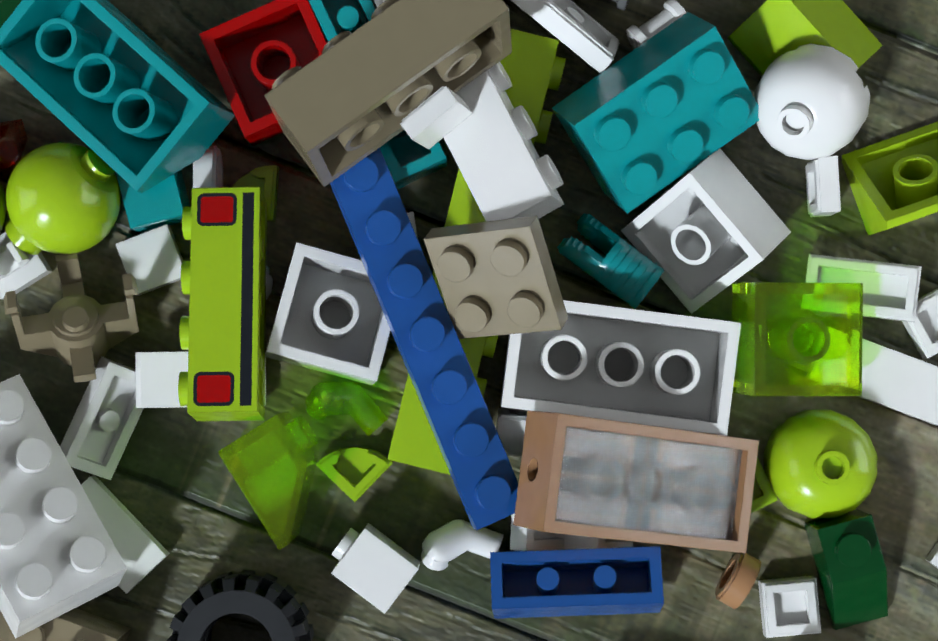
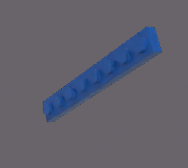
M378 148L333 180L330 185L473 529L479 530L515 514L518 481L380 148Z

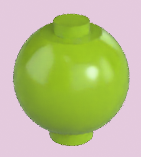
M57 142L32 150L18 162L8 180L6 207L10 219L5 225V230L9 239L16 247L30 255H37L42 250L54 254H73L88 250L97 245L109 234L120 211L121 195L119 184L114 174L115 171L92 149L82 145Z

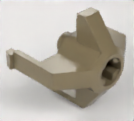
M77 253L56 255L63 298L52 306L49 313L22 317L15 291H9L4 296L5 315L11 314L21 350L58 357L64 364L72 367L75 383L97 379L96 364L101 356L105 357L110 348L139 332L133 295H138L136 279L131 273L122 275L126 301L100 305L94 298L85 295Z

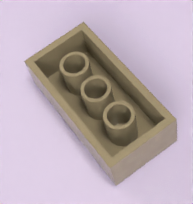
M386 0L375 9L371 20L353 33L345 31L333 37L324 46L322 55L303 68L296 66L281 74L273 83L272 90L264 96L285 136L323 187H325L404 130L400 125L402 119L442 86H447L456 93L511 54L512 42L509 8L503 0Z

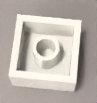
M296 242L266 350V357L373 385L378 379L390 328L362 260Z

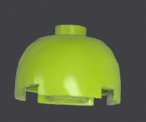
M828 409L804 410L788 418L771 433L764 450V472L776 497L787 509L811 519L836 518L855 510L870 495L877 478V453L869 435L852 418Z

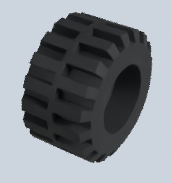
M243 570L239 574H232V571L221 574L216 579L209 580L189 596L181 605L180 612L174 616L169 627L173 629V633L166 641H212L211 635L215 623L224 615L233 613L246 614L257 619L267 629L272 641H312L314 629L313 624H308L307 615L309 611L305 603L299 604L294 598L296 591L289 584L284 588L276 583L278 579L276 576L266 573L262 577L255 575V570Z

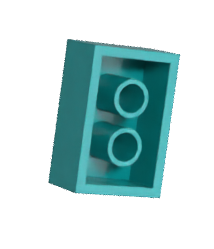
M690 12L678 18L552 107L604 194L627 214L759 121V105L716 26Z

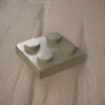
M537 215L432 228L425 236L424 242L450 319L459 339L562 330L568 320V315Z

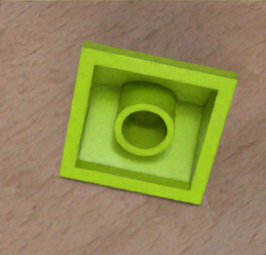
M767 0L728 37L730 42L761 76H763L767 67L776 58L786 52L796 50L802 45L816 44L833 47L850 57L858 68L883 46L843 0Z
M938 121L841 155L846 176L868 235L885 231L938 212Z

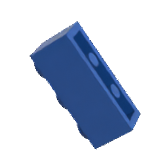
M660 546L490 552L491 599L494 619L660 613L664 605Z

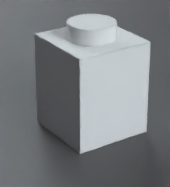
M369 523L360 534L350 528L331 554L339 560L331 574L384 614L420 566V561Z

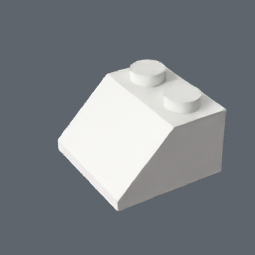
M718 149L621 230L637 250L664 269L660 277L691 314L763 261L791 233L788 227L721 149Z

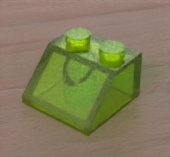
M733 282L732 322L741 323L733 393L749 396H862L863 283Z
M289 411L276 414L218 451L221 459L279 550L289 545L301 533L316 468L315 464L318 459L312 447L317 445L319 441L312 428L302 415L298 418H293Z

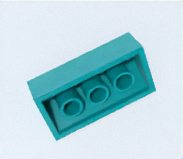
M22 0L0 28V65L137 192L143 193L200 159L235 116L230 109L108 0Z

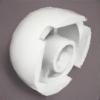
M816 44L799 46L796 50L786 52L776 58L767 67L754 93V98L759 105V121L757 126L771 147L789 157L815 160L831 156L849 144L868 117L870 104L869 89L867 85L864 88L862 79L856 73L859 69L850 57L833 47Z

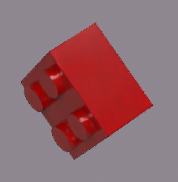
M274 0L199 34L242 133L253 146L283 133L264 95L272 90L273 83L281 74L296 66L305 67L322 55V50L327 44L308 0Z

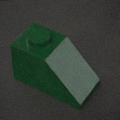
M855 509L836 518H820L804 523L832 628L838 630L888 616L887 568L872 515Z

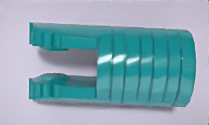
M584 213L577 221V230L581 233L580 235H583L591 244L605 253L606 257L603 258L589 246L584 245L582 241H579L577 238L574 239L572 236L562 240L557 247L559 253L629 304L633 309H636L663 274L664 269L591 214Z

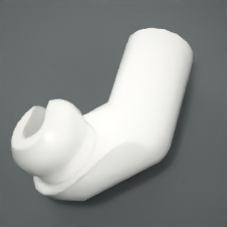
M461 519L453 520L427 535L422 543L421 560L427 568L434 571H442L448 567L449 561L466 551L490 559V552L499 551L503 534L484 527L475 530L470 522Z

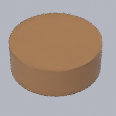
M736 553L719 579L715 590L716 599L733 609L738 608L749 594L758 577L761 561L748 553Z

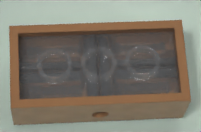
M527 411L513 525L548 533L746 553L759 440L561 413Z

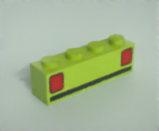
M260 187L192 188V205L184 206L182 211L184 240H191L190 261H182L181 264L182 293L184 295L190 294L189 316H181L179 327L181 349L188 350V372H180L179 403L181 406H187V413L196 421L265 420L267 202Z

